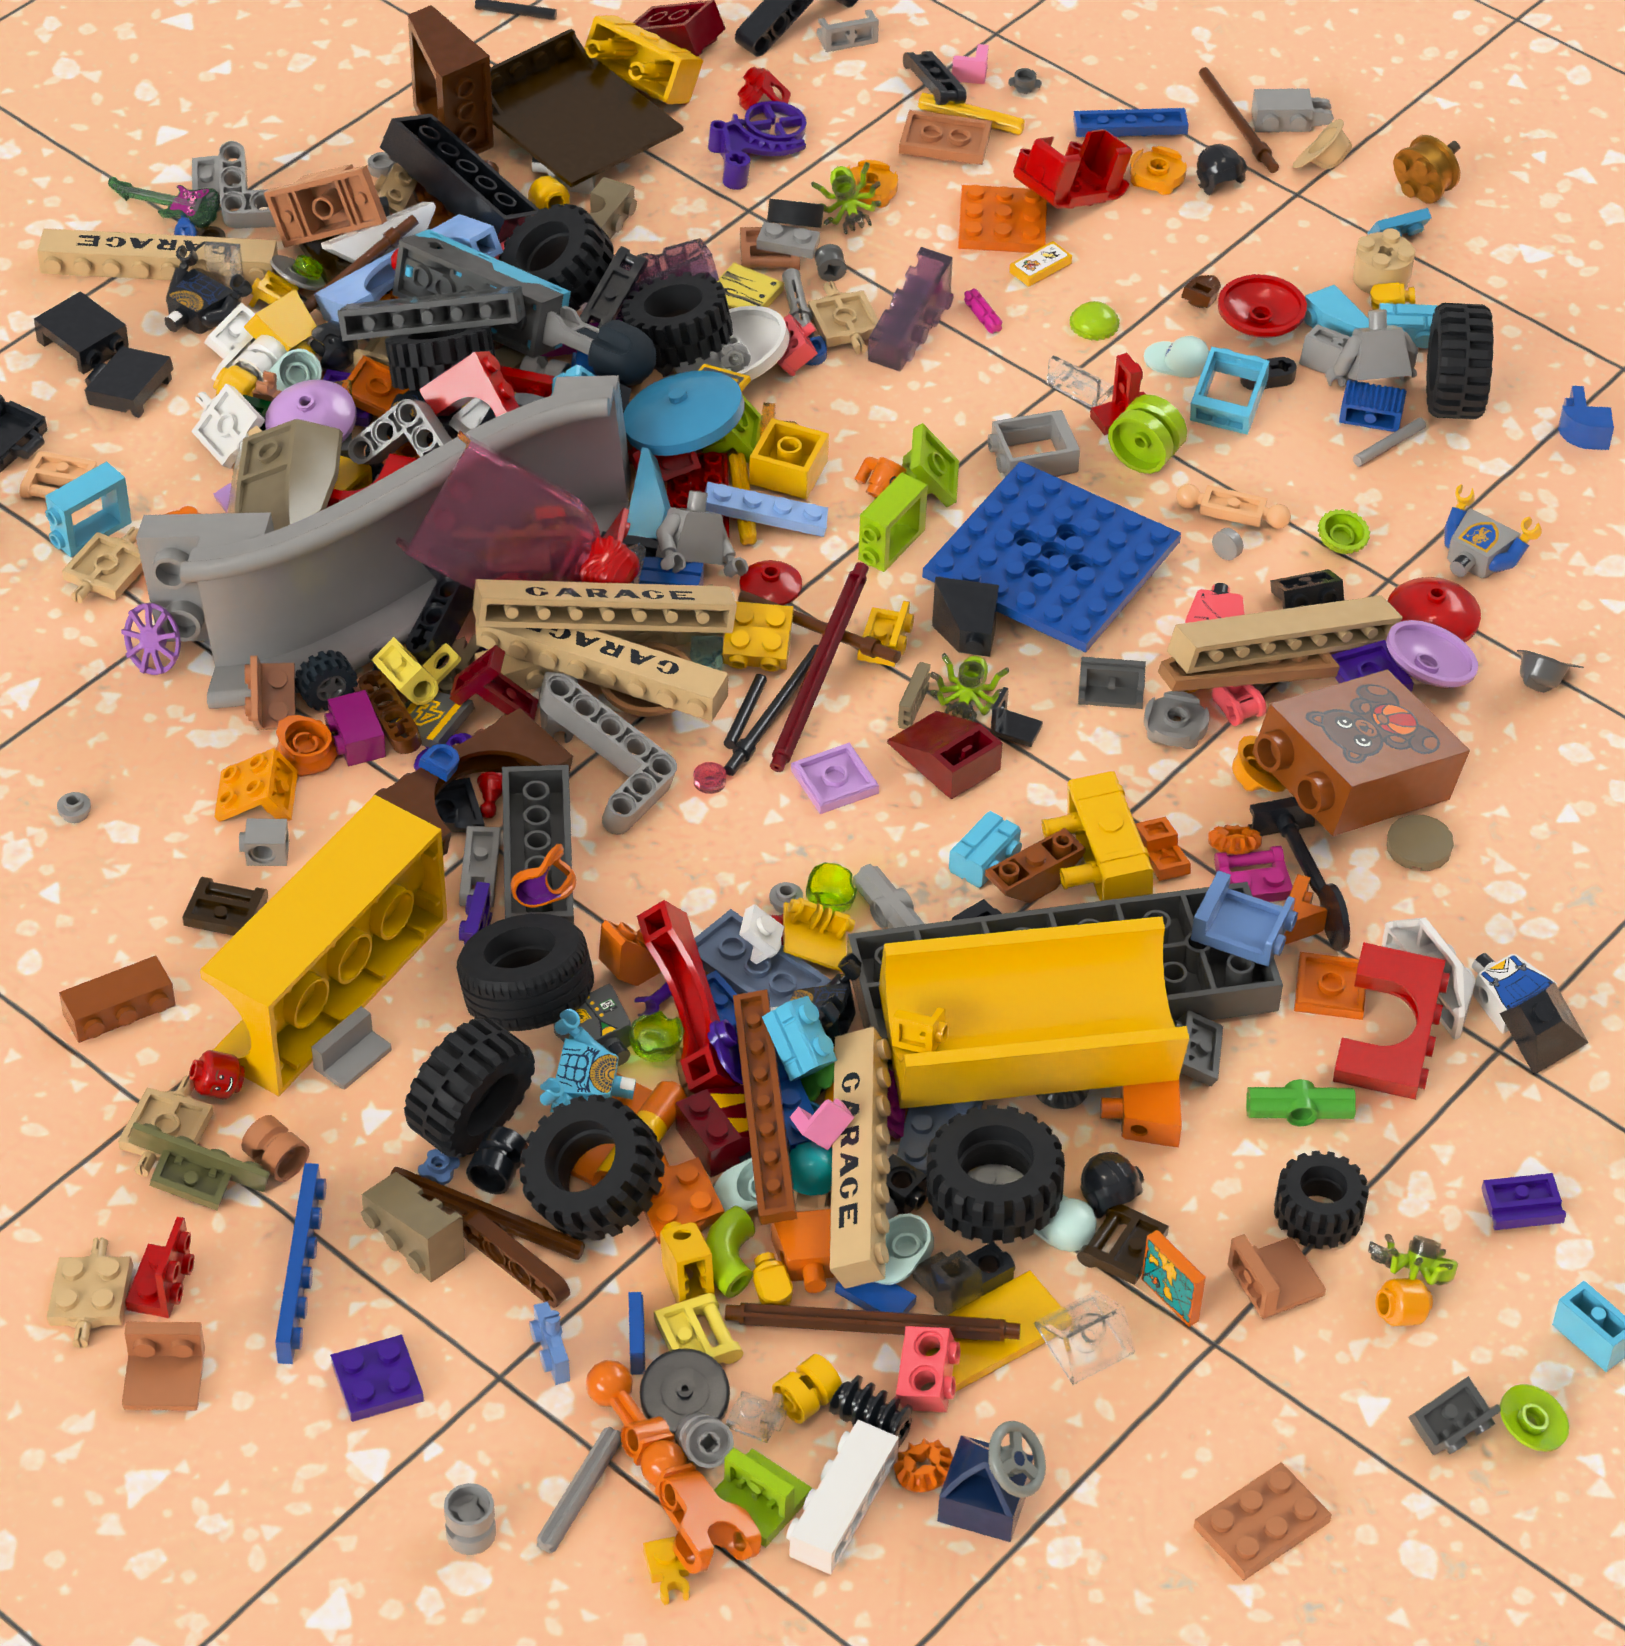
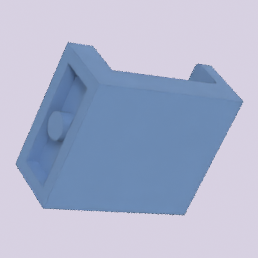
M1217 871L1194 916L1191 940L1269 967L1274 955L1280 956L1286 942V936H1284L1286 930L1292 932L1298 917V912L1293 911L1295 898L1288 896L1282 907L1229 889L1231 875Z

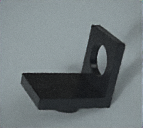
M1003 687L992 707L990 732L994 736L1032 747L1042 728L1043 722L1007 710L1009 688Z

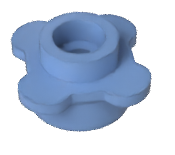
M432 1149L428 1151L425 1163L418 1167V1174L445 1185L453 1179L454 1169L459 1168L460 1160L456 1157H448L438 1149Z

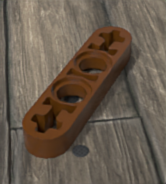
M379 670L363 674L358 680L360 691L366 690L382 731L393 749L400 754H409L418 750L422 744L418 726L390 680ZM385 701H391L385 705H378ZM402 718L401 720H399V721H397V722L388 723V722H390V721L393 720V719ZM405 733L407 738H403L400 735Z
M472 1209L462 1217L464 1238L543 1302L548 1301L549 1306L555 1308L570 1296L569 1286L556 1271L477 1209Z

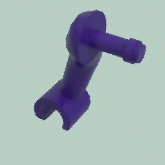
M667 982L651 996L635 998V1003L645 1002L646 1005L645 1011L642 1014H637L638 1017H654L657 1015L659 1005L672 996Z

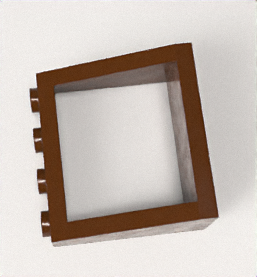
M432 5L408 14L413 107L417 115L431 113L476 154L493 148L490 55Z

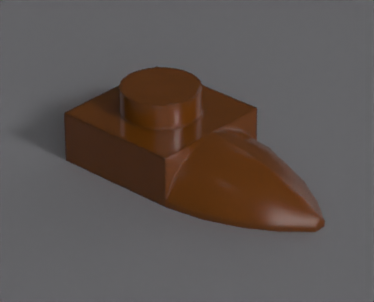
M1214 275L1197 276L1184 287L1181 298L1188 300L1192 306L1208 308L1217 298L1221 287L1220 281Z

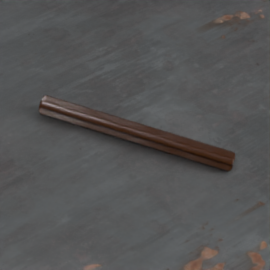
M394 1167L391 1171V1174L398 1172L423 1190V1194L420 1196L429 1201L436 1198L442 1202L444 1207L464 1215L472 1209H477L505 1232L575 1260H579L584 1252L585 1243L583 1241L403 1168Z

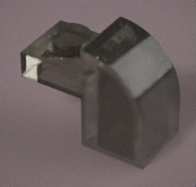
M961 1250L948 1257L941 1251L919 1263L912 1273L913 1279L933 1297L934 1309L943 1315H949L979 1299L983 1293L981 1270Z

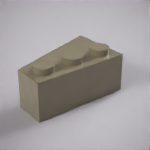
M394 1172L361 1194L363 1211H361L362 1218L371 1229L376 1228L384 1236L387 1245L393 1251H399L406 1258L408 1265L416 1274L422 1273L430 1282H433L465 1260L462 1215L456 1211L451 1215L441 1210L443 1207L441 1201L434 1198L429 1202L420 1196L423 1194V1190L398 1172Z

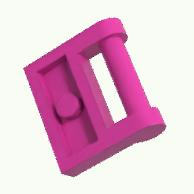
M1272 846L1266 851L1238 855H1227L1226 852L1215 853L1214 864L1216 872L1221 871L1230 874V884L1248 882L1252 896L1267 902L1287 900L1293 886L1284 861L1282 846ZM1270 863L1272 865L1270 868L1230 872V868Z

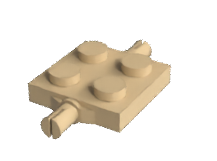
M830 281V284L826 282L823 285V289L827 296L808 301L812 320L820 336L823 337L827 347L851 343L856 354H860V351L862 354L865 353L867 346L863 340L881 337L883 327L864 290L840 293L833 281Z
M131 527L126 535L121 538L109 537L96 532L62 570L63 580L78 585L77 589L71 593L73 601H78L80 604L91 592L117 600L143 571L139 549L134 545L137 541L138 528Z
M188 1076L182 1078L177 1091H160L147 1087L118 1140L120 1150L141 1155L134 1169L140 1176H142V1173L143 1177L149 1175L155 1161H159L161 1154L129 1142L134 1122L142 1125L145 1123L155 1125L166 1134L174 1137L184 1136L190 1138L198 1145L214 1114L212 1104L197 1101L190 1096L195 1086L194 1081L190 1080Z
M98 1237L93 1239L91 1255L58 1258L46 1318L49 1326H70L75 1328L72 1344L77 1348H81V1344L83 1348L88 1346L91 1329L104 1325H122L126 1307L125 1301L128 1296L134 1265L131 1256H105L109 1241L104 1237H100V1241Z

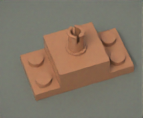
M353 164L305 175L293 184L272 188L264 192L284 248L381 225L387 221L367 165L354 168Z

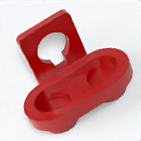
M753 66L744 74L745 85L737 94L740 97L739 105L744 110H748L752 105L756 104L763 94L771 101L789 102L790 91L769 70L765 68L757 69ZM772 87H776L780 91L782 99L775 95Z

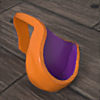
M556 844L547 853L540 867L525 869L513 876L511 893L518 903L529 908H536L563 900L573 892L576 886V876L571 867L560 859L564 854L562 844ZM551 865H554L567 876L561 887L556 890L551 889L547 881V874Z

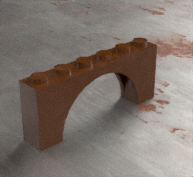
M519 708L509 715H502L496 723L486 729H479L471 738L461 744L456 743L452 746L459 754V764L456 772L447 782L425 769L419 768L413 773H406L398 782L388 788L378 790L374 795L440 828L442 831L443 855L448 853L451 830L441 820L435 806V798L447 784L462 776L473 773H502V767L569 765L570 773L573 755Z

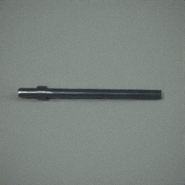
M813 645L746 738L740 739L733 748L732 757L723 767L727 775L734 776L743 762L749 761L753 756L757 743L803 682L818 645Z

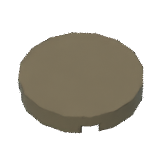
M1411 814L1399 818L1391 825L1387 834L1386 845L1392 859L1401 866L1412 869L1413 866L1421 868L1420 871H1430L1440 868L1449 861L1454 841L1451 831L1438 819L1427 815Z

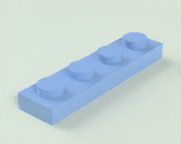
M707 482L705 493H708L706 511L821 537L825 535L828 507Z

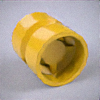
M813 1354L796 1367V1372L790 1371L772 1385V1392L784 1414L792 1421L802 1424L820 1409V1405L826 1406L830 1403L835 1392L842 1385V1381L835 1368L827 1359L819 1354Z

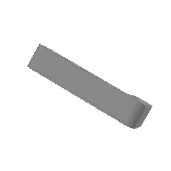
M236 141L225 142L219 148L220 206L223 222L230 228L276 227L264 196V192L269 189L248 190L247 163L244 147ZM233 183H237V184H238V185H236V186H229L230 184H233ZM268 207L265 210H259V208ZM233 208L239 209L237 211H230Z
M404 399L354 437L349 443L348 455L357 464L377 465L384 461L390 453H394L408 441H410L418 455L422 457L452 439L426 402ZM415 407L417 415L416 418L412 421L410 418L411 409ZM391 425L393 436L391 439H388L387 430ZM431 432L433 434V442L428 446L427 435ZM367 444H369L370 453L369 456L366 458L364 455V448Z
M553 674L547 679L540 699L543 711L629 777L610 796L602 816L603 827L608 832L617 835L624 834L669 790L677 771L676 760L570 677L564 674Z

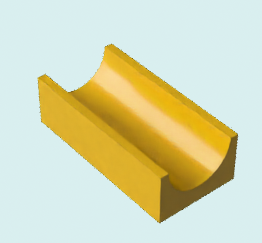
M374 795L200 969L201 979L222 993L243 1018L213 1050L235 1055L239 1059L240 1065L245 1069L244 1077L280 1096L313 1062L311 1047L360 1006L364 1008L448 920L441 829Z
M1163 917L884 943L879 992L888 1043L891 1048V1060L900 1109L1179 1080L1189 1042L1187 1026L1175 1027L1169 1009L1163 967V940L1165 932ZM938 1007L945 1009V1022L949 1023L948 1037L945 1043H940L934 1052L919 1053L892 1046L893 1015L898 1009L930 1017Z

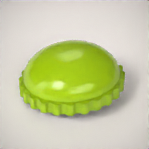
M1091 301L1081 304L1072 312L1069 325L1071 330H1074V333L1078 334L1079 337L1098 341L1114 336L1115 332L1118 331L1120 319L1109 305Z
M1330 510L1329 513H1325L1321 517L1318 524L1319 528L1317 531L1321 541L1326 547L1336 553L1351 554L1359 552L1360 549L1362 550L1367 545L1370 539L1369 526L1366 524V521L1350 510Z

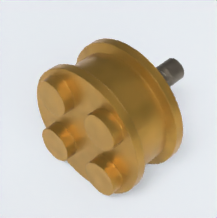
M1424 134L1416 137L1409 147L1401 149L1394 157L1393 168L1404 195L1409 198L1415 196L1426 204H1432L1443 196L1444 191L1453 189L1459 183L1461 175L1459 163L1454 155L1460 150L1459 143L1452 141L1446 145L1440 139Z

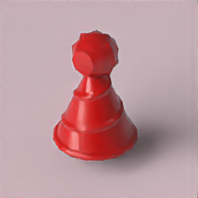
M485 772L477 778V784L485 801L480 805L482 817L492 819L497 811L495 802L503 793L502 774Z

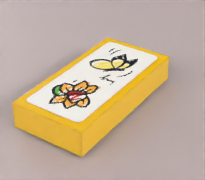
M1052 241L1011 263L1009 272L1029 287L1072 264V255Z

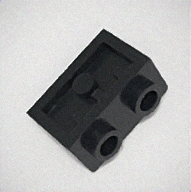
M1330 569L1270 580L1271 593L1282 601L1283 609L1344 601L1343 579Z

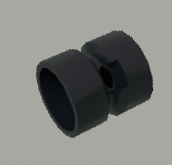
M490 1127L483 1136L478 1150L474 1153L466 1169L468 1179L474 1186L487 1193H505L512 1184L517 1169L522 1164L520 1161L522 1150L528 1148L526 1140L520 1134L507 1127Z

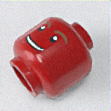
M214 1050L204 1052L199 1060L194 1059L189 1071V1079L194 1081L197 1093L222 1100L230 1098L234 1093H239L245 1076V1069L240 1065L239 1059L235 1055Z

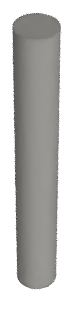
M1421 417L1417 418L1353 456L1355 465L1358 467L1362 466L1426 427L1424 419Z

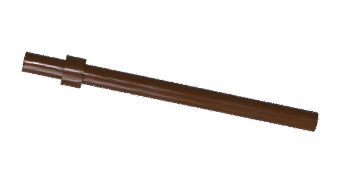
M1207 67L1201 68L1199 71L1200 77L1253 148L1252 153L1259 162H1263L1270 173L1277 172L1279 165L1273 158L1272 150L1267 143L1259 139Z
M411 214L397 227L388 229L383 233V238L320 290L373 262L390 247L395 248L399 244V240L403 239V236L419 224L418 220ZM314 295L304 302L309 313L318 307Z
M744 590L738 596L739 602L780 605ZM793 610L792 623L816 633L824 634L828 623ZM845 630L841 639L842 643L860 649L861 654L871 658L878 656L897 663L901 657L900 651L882 645L880 640L871 636L864 638Z

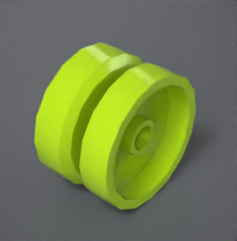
M1147 394L1136 397L1113 422L1108 433L1111 449L1117 458L1128 468L1145 474L1160 471L1187 439L1186 423L1178 409L1161 397Z

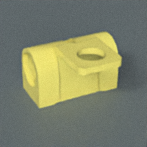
M393 637L371 660L412 703L425 705L436 697L439 690L438 684L460 663L461 657L451 646L445 643L421 665L410 651ZM449 655V661L446 666L437 669L436 665L439 659Z

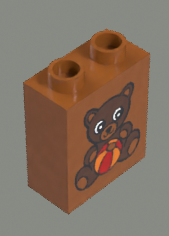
M1387 669L1270 703L1259 735L1255 740L1252 754L1255 756L1260 767L1266 772H1270L1296 798L1298 805L1305 813L1311 814L1332 836H1336L1450 800L1470 749Z

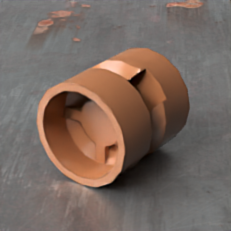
M265 1115L256 1120L246 1131L241 1143L242 1151L258 1164H262V1167L270 1172V1175L276 1180L286 1181L295 1176L302 1169L304 1163H306L310 1152L309 1146L293 1132H288L289 1129L273 1115Z

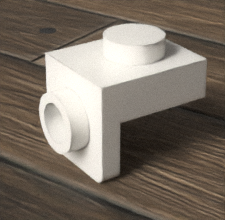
M755 904L745 909L739 935L753 945L750 960L758 964L767 958L774 957L779 952L782 945L781 938L784 926Z

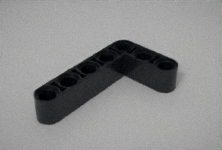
M763 0L739 26L735 33V42L757 57L764 55L814 0ZM858 0L836 1L849 8L854 6Z

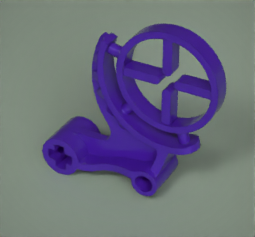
M763 101L752 105L746 111L745 119H738V115L733 114L732 121L730 122L712 121L709 131L708 150L713 153H720L723 157V184L734 190L743 189L747 186L751 160L746 153L762 156H784L806 149L805 140L802 139L806 130V117L798 108L788 103ZM774 112L782 113L789 117H781L779 123H775L776 115ZM760 113H764L767 118L766 120L750 121L752 117ZM775 124L774 132L776 135L761 132L764 130H770L771 125ZM800 126L799 130L788 135L783 129Z

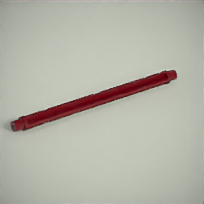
M856 563L853 571H850L772 752L773 759L770 763V768L775 772H783L786 763H789L867 581L866 575L869 567L864 563Z

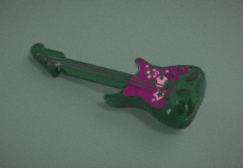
M116 177L108 180L110 188L126 201L129 198L168 206L164 210H158V213L163 218L183 216L189 218L190 222L198 228L208 227L217 218L216 213L220 205V195L215 189L189 190L182 185H177L179 194L174 196L133 187L131 183L119 181Z

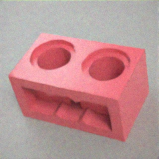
M906 1326L896 1397L900 1399L902 1409L909 1404L913 1407L912 1411L947 1412L949 1399H954L956 1390L955 1377L952 1376L953 1366L958 1365L960 1361V1344L955 1342L950 1328ZM931 1349H940L933 1356H925ZM927 1383H935L929 1390H920Z

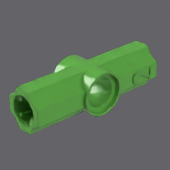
M1303 1079L1293 1080L1287 1083L1285 1087H1247V1117L1287 1118L1290 1124L1300 1127L1311 1125L1317 1119H1354L1356 1112L1355 1089L1316 1088L1312 1082Z

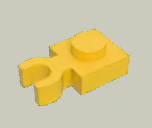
M676 1536L643 1543V1552L651 1583L661 1582L660 1599L664 1605L669 1604L670 1590H680L684 1601L689 1600L690 1596L689 1583L684 1578L689 1576V1572L673 1551V1543Z

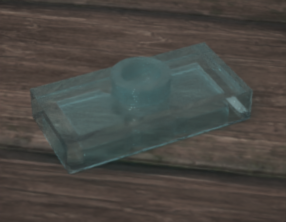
M691 636L690 659L692 662L722 671L723 637Z

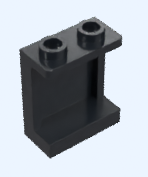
M81 291L34 318L37 342L44 347L55 342L76 358L78 371L82 374L91 371L99 363H104L111 359L122 346L129 347L126 324Z

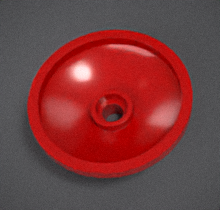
M1253 274L1236 278L1223 287L1218 298V310L1223 320L1235 330L1252 337L1272 338L1287 334L1299 327L1305 319L1307 303L1303 293L1292 283L1271 275Z
M1421 577L1406 581L1397 586L1387 600L1403 617L1401 621L1415 620L1431 623L1453 633L1464 642H1467L1475 635L1480 625L1481 609L1475 597L1459 584L1447 579Z

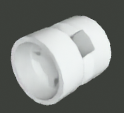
M261 335L233 362V365H237L254 374L258 381L263 382L264 370L269 371L287 351L276 338L269 335Z

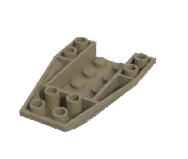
M294 419L243 438L233 468L227 513L271 512L275 531L326 509L338 478L343 432L337 428Z

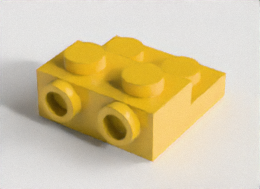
M735 601L737 607L733 633H725L723 664H728L737 669L751 666L761 667V669L770 672L778 671L779 669L787 670L794 612L793 606Z

